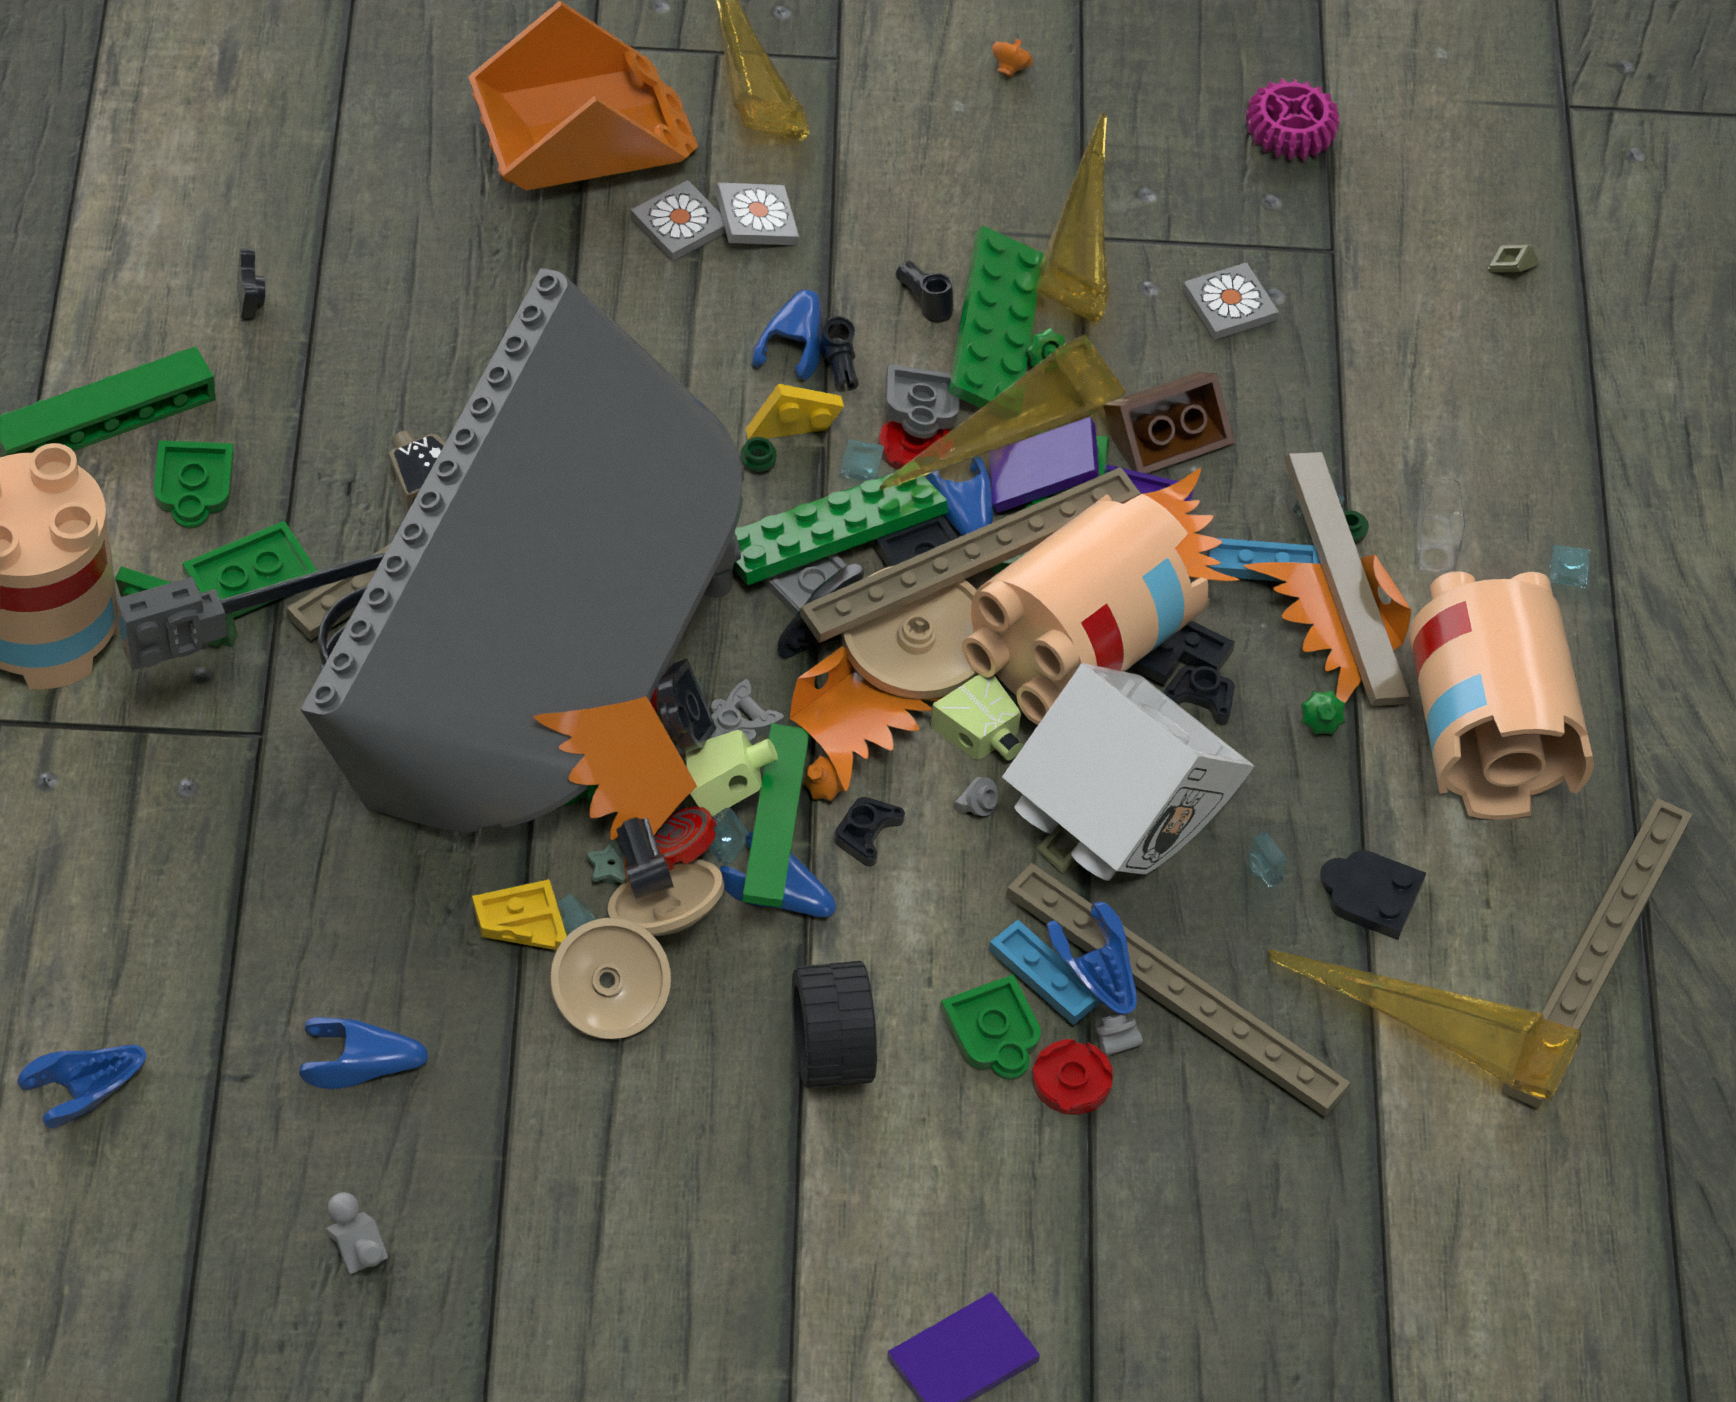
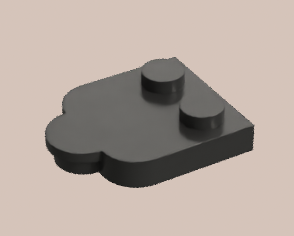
M888 364L885 382V414L891 420L902 423L904 430L908 434L918 438H929L934 436L938 429L953 427L959 412V398L948 394L952 373Z

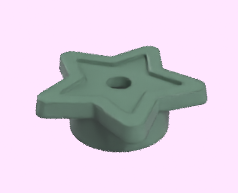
M611 841L604 851H590L587 853L586 858L595 866L592 876L593 881L601 880L610 884L617 882L626 883L624 855L616 841ZM613 861L615 864L609 865L608 862Z

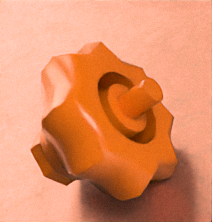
M1016 39L1013 45L1005 41H997L993 44L992 51L998 61L999 68L997 71L1000 74L1012 77L1015 72L1029 68L1034 63L1033 56L1028 51L1020 48L1021 40Z
M819 756L814 763L806 767V778L803 785L810 791L813 800L825 799L833 801L838 793L844 791L829 757Z

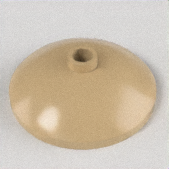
M695 859L685 865L682 861L673 864L675 869L669 870L674 885L671 889L636 900L630 882L626 881V883L621 884L609 900L610 918H620L634 922L649 931L653 936L678 933L697 923L716 906L724 891L722 874L715 865L707 861Z
M620 918L596 919L573 930L558 947L550 969L551 993L561 1015L577 1030L600 1039L625 1038L648 1027L663 1010L671 985L669 962L657 939L642 926ZM603 973L611 975L613 979V984L610 988H605L600 984L599 979Z

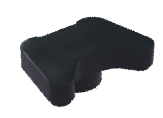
M240 248L237 291L239 294L240 318L255 317L257 305H264L265 278L264 276H255V250L252 248Z
M1188 665L1178 671L1163 693L1177 705L1187 702L1206 708L1211 712L1216 724L1223 726L1229 722L1235 685L1232 680L1220 676L1218 671L1212 667L1200 666L1196 668Z
M858 798L836 828L835 843L867 867L874 866L877 862V850L873 844L874 840L883 829L901 826L904 823L905 811L901 807L872 798Z

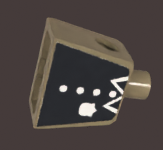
M404 430L397 433L392 439L391 443L395 449L388 453L389 474L406 515L445 445V442L437 434H429L416 440L410 431Z

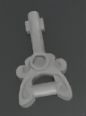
M745 679L730 692L727 701L715 699L712 702L711 714L716 730L709 739L740 730L744 732L751 745H753L756 741V736L770 733L771 723L782 725L784 716L777 711H764L751 698V685L749 680ZM741 708L753 721L741 717L738 709ZM677 744L675 748L687 766L686 752Z

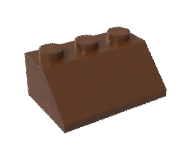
M1196 372L1103 404L1112 440L1133 471L1147 474L1235 443L1217 373Z

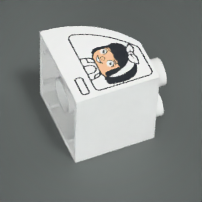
M1081 663L1002 777L1023 794L1014 808L1024 819L1050 834L1060 824L1080 841L1071 853L1073 858L1094 875L1110 881L1116 871L1148 874L1171 858L1220 811L1252 771L1254 765L1141 675Z

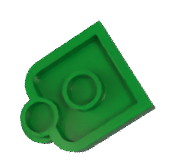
M159 440L154 480L155 501L161 509L172 512V517L176 524L188 529L197 528L207 521L210 513L220 512L228 505L232 482L234 444Z
M1014 974L941 1000L940 1009L965 1060L971 1066L978 1069L991 1068L997 1076L1007 1080L1018 1079L1027 1072L1030 1064L1029 1054L1038 1045L1041 1029Z

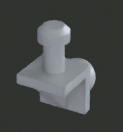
M341 1192L335 1194L328 1203V1214L337 1223L325 1229L327 1235L337 1242L346 1270L349 1274H352L368 1266H376L382 1260L387 1259L388 1256L375 1220L364 1212L358 1214L359 1204L357 1199L350 1193Z

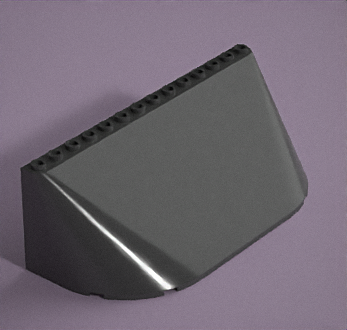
M543 268L539 270L300 709L368 810L436 828L454 831H480V827L500 824L502 828L528 822L557 809L588 788L587 785L576 784L568 780L570 772L585 754H573L560 750L558 748L559 745L570 739L571 736L542 725L533 716L544 713L589 709L626 702L647 696L650 701L738 525L743 506L741 492L744 473L736 445L726 427L711 410L560 272Z

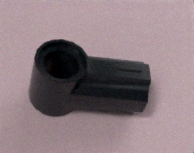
M635 817L624 821L616 831L623 855L626 858L627 866H625L636 900L673 888L674 885L663 853L660 854L648 818L640 819Z

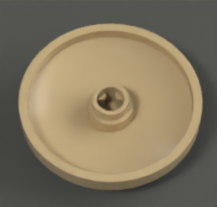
M887 567V568H884V569H882V570H879V571L873 573L872 575H874V574H876V573H878V572H881V571H883V570H885V569H888V568H890V567ZM964 579L841 633L843 647L847 651L849 661L864 679L887 693L911 699H932L948 695L979 675L967 663L962 651L963 640L974 633L971 621V604L977 590Z

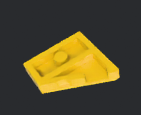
M778 384L745 428L748 440L754 437L769 439L827 430L844 408L842 397L840 395Z
M549 879L472 896V906L482 937L557 950L562 941L567 937Z

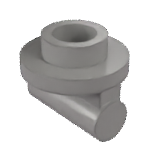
M976 777L953 804L954 808L961 814H966V812H972L978 816L991 814L998 801L997 786L990 778Z
M1114 1014L1103 1018V1026L1096 1029L1100 1039V1050L1106 1056L1143 1044L1135 1018L1127 1019L1125 1014Z

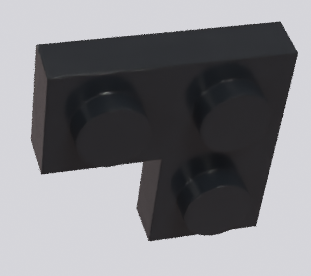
M1190 621L1132 665L1131 669L1165 685L1182 660L1196 667L1209 666L1219 672L1233 652L1235 641L1194 621Z

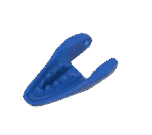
M807 289L800 290L777 312L753 348L751 358L753 367L760 368L765 363L769 339L776 334L782 338L805 342L806 347L800 363L795 367L797 378L801 380H807L813 375L818 367L820 354L821 308L817 293Z
M979 456L973 457L970 464V470L974 473L975 477L964 482L942 479L934 463L927 464L926 479L947 499L948 513L943 515L955 526L962 536L993 523L991 479L982 458Z
M749 832L745 837V842L750 849L753 832ZM790 853L782 909L815 917L831 916L836 910V903L831 893ZM721 866L719 870L724 880V890L742 902L746 874L729 866ZM747 903L758 907H772L766 905Z
M1102 901L1091 905V916L1096 920L1106 941L1102 948L1078 958L1072 956L1061 925L1055 920L1048 922L1047 932L1052 945L1071 973L1112 1012L1119 1015L1132 1012L1137 1002L1136 990L1124 928L1115 911Z
M315 1017L306 1021V1033L316 1037L336 1038L346 1036L344 1052L336 1061L304 1063L300 1066L299 1074L305 1082L315 1087L325 1089L345 1088L382 1075L422 1066L428 1060V1051L417 1040L361 1021Z
M123 1045L91 1051H59L49 1053L30 1062L21 1071L17 1083L22 1090H31L52 1082H56L69 1089L75 1099L50 1109L42 1119L47 1128H57L87 1114L101 1104L140 1070L145 1063L147 1055L145 1050L138 1045Z

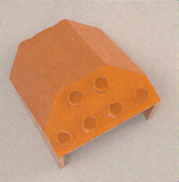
M558 1L468 76L473 89L472 97L478 104L482 115L480 117L481 123L487 129L490 138L489 146L496 155L499 164L498 172L507 183H514L526 191L683 161L698 148L680 97L671 86H667L660 79L657 73L658 70L647 57L562 1Z

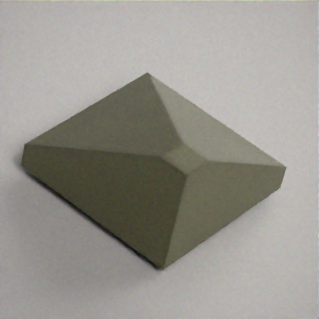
M1501 245L1490 263L1488 271L1489 273L1521 272L1537 266L1539 261L1532 245Z
M1060 824L1036 848L1063 874L1079 864L1071 853L1080 841Z

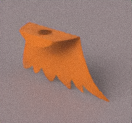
M1202 468L1195 470L1167 488L1144 493V495L1167 509L1187 531L1188 534L1175 549L1181 557L1189 577H1203L1207 580L1216 581L1240 580L1206 567L1219 565L1221 562L1199 553L1222 544V541L1217 538L1195 534L1206 527L1214 517L1212 515L1185 514L1195 509L1200 503L1199 500H1184L1195 487Z
M1376 555L1366 556L1361 559L1394 651L1403 645L1410 624L1411 608ZM1268 562L1243 565L1250 570L1286 581V583L1274 587V591L1292 597H1299V600L1284 611L1282 618L1296 623L1314 624L1304 640L1303 651L1312 652L1332 649L1326 660L1325 671L1328 672L1341 667L1336 697L1346 703L1362 679L1321 564ZM1379 585L1392 598L1389 604L1383 603L1379 598Z
M842 646L797 679L789 719L806 730L821 745L834 765L845 792H847L852 775V751L864 759H868V747L864 740L892 751L893 739L887 725L908 731H919L917 722L905 709L932 711V708L921 700L938 701L945 696L932 699H911L887 693L872 685L858 672L854 671L847 657V651ZM828 672V679L821 689H816L814 685L815 677Z
M647 696L589 709L544 713L533 716L542 725L571 736L570 739L559 745L558 748L560 750L573 754H585L570 772L568 780L582 785L599 784L592 798L589 816L590 818H598L618 812L611 827V840L618 837L616 829L624 821L635 817L640 819L648 818L655 835L676 807L697 787ZM624 855L625 877H626L627 882H629V879H628V876H627V872H626V869H625V866H627V862H626V858H625V855Z

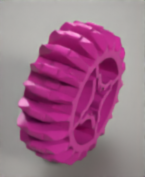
M1281 78L1278 84L1269 81L1265 88L1259 87L1258 91L1249 101L1246 112L1248 135L1253 137L1254 145H1262L1264 153L1273 151L1276 158L1280 155L1288 156L1289 161L1295 156L1304 161L1308 154L1317 158L1320 151H1327L1330 143H1333L1336 138L1340 122L1337 103L1332 102L1331 94H1323L1321 86L1312 88L1309 81L1305 84L1298 83L1296 78L1288 83Z

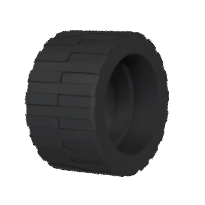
M862 961L796 966L792 974V1014L796 1054L803 1085L806 1088L872 1083L877 1072V1036L872 990L865 964Z

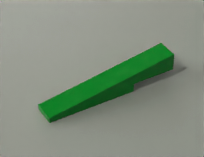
M771 723L769 739L776 749L778 760L764 766L742 902L782 908L809 733L803 728Z

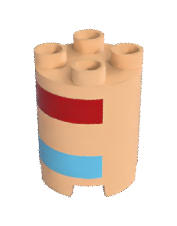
M52 443L39 447L33 453H19L0 457V669L23 675L29 689L43 690L63 687L92 674L93 657L105 647L112 635L120 634L116 604L117 591L103 493L94 478L78 466L76 455L71 448L63 444Z
M1108 494L984 583L974 594L971 604V621L974 633L963 640V655L970 667L979 675L991 677L996 674L1017 696L1018 704L1025 716L1037 725L1044 718L1081 663L1125 672L1196 618L1206 605L1208 580L1201 577L1191 583L1186 567L1175 549L1186 537L1187 531L1167 509L1144 494H1140L1124 504L1111 501Z
M1450 572L1439 576L1430 586L1432 601L1420 610L1411 624L1409 639L1440 794L1447 793L1448 788L1462 796L1469 816L1493 820L1531 816V795L1553 788L1565 780L1570 792L1577 794L1589 781L1594 768V760L1562 614L1558 602L1553 597L1549 578L1539 572H1526L1516 575L1511 579H1491L1477 582L1471 574L1466 572Z

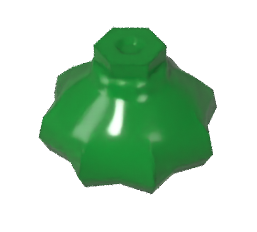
M1047 328L1041 333L1033 334L1032 341L1026 349L1030 356V365L1041 369L1045 374L1053 368L1062 367L1063 358L1068 353L1064 335L1055 333L1051 328Z
M1332 690L1326 692L1313 691L1309 699L1301 703L1303 712L1301 723L1309 727L1314 736L1320 734L1334 735L1337 728L1346 722L1344 716L1345 703L1339 700Z

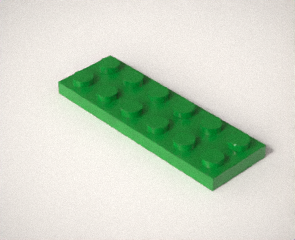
M982 225L975 233L948 394L1012 422L1019 415L1028 359L1026 349L1030 345L1044 253Z
M915 466L901 468L895 471V473L875 480H867L853 488L834 492L825 498L811 503L800 504L794 509L777 515L767 516L758 522L744 527H737L735 534L740 547L741 559L735 562L733 569L747 585L946 514L948 513L947 499Z

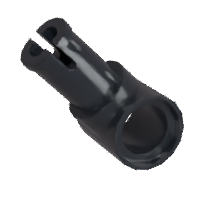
M906 261V265L902 263L897 268L896 278L912 289L914 296L922 302V314L925 318L933 321H942L952 316L954 312L952 279L948 275L943 273L926 274L912 261Z
M835 316L829 318L823 325L820 352L833 367L836 390L845 392L844 384L847 382L848 391H851L859 386L853 364L855 358L853 347L855 328L853 323L847 318ZM831 338H840L843 341H835Z

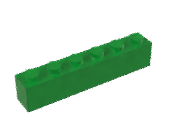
M197 346L183 351H177L158 360L143 363L127 371L107 376L104 379L82 387L73 388L54 397L39 400L23 408L0 415V457L19 453H33L39 447L52 443L63 444L76 451L216 400L214 376Z

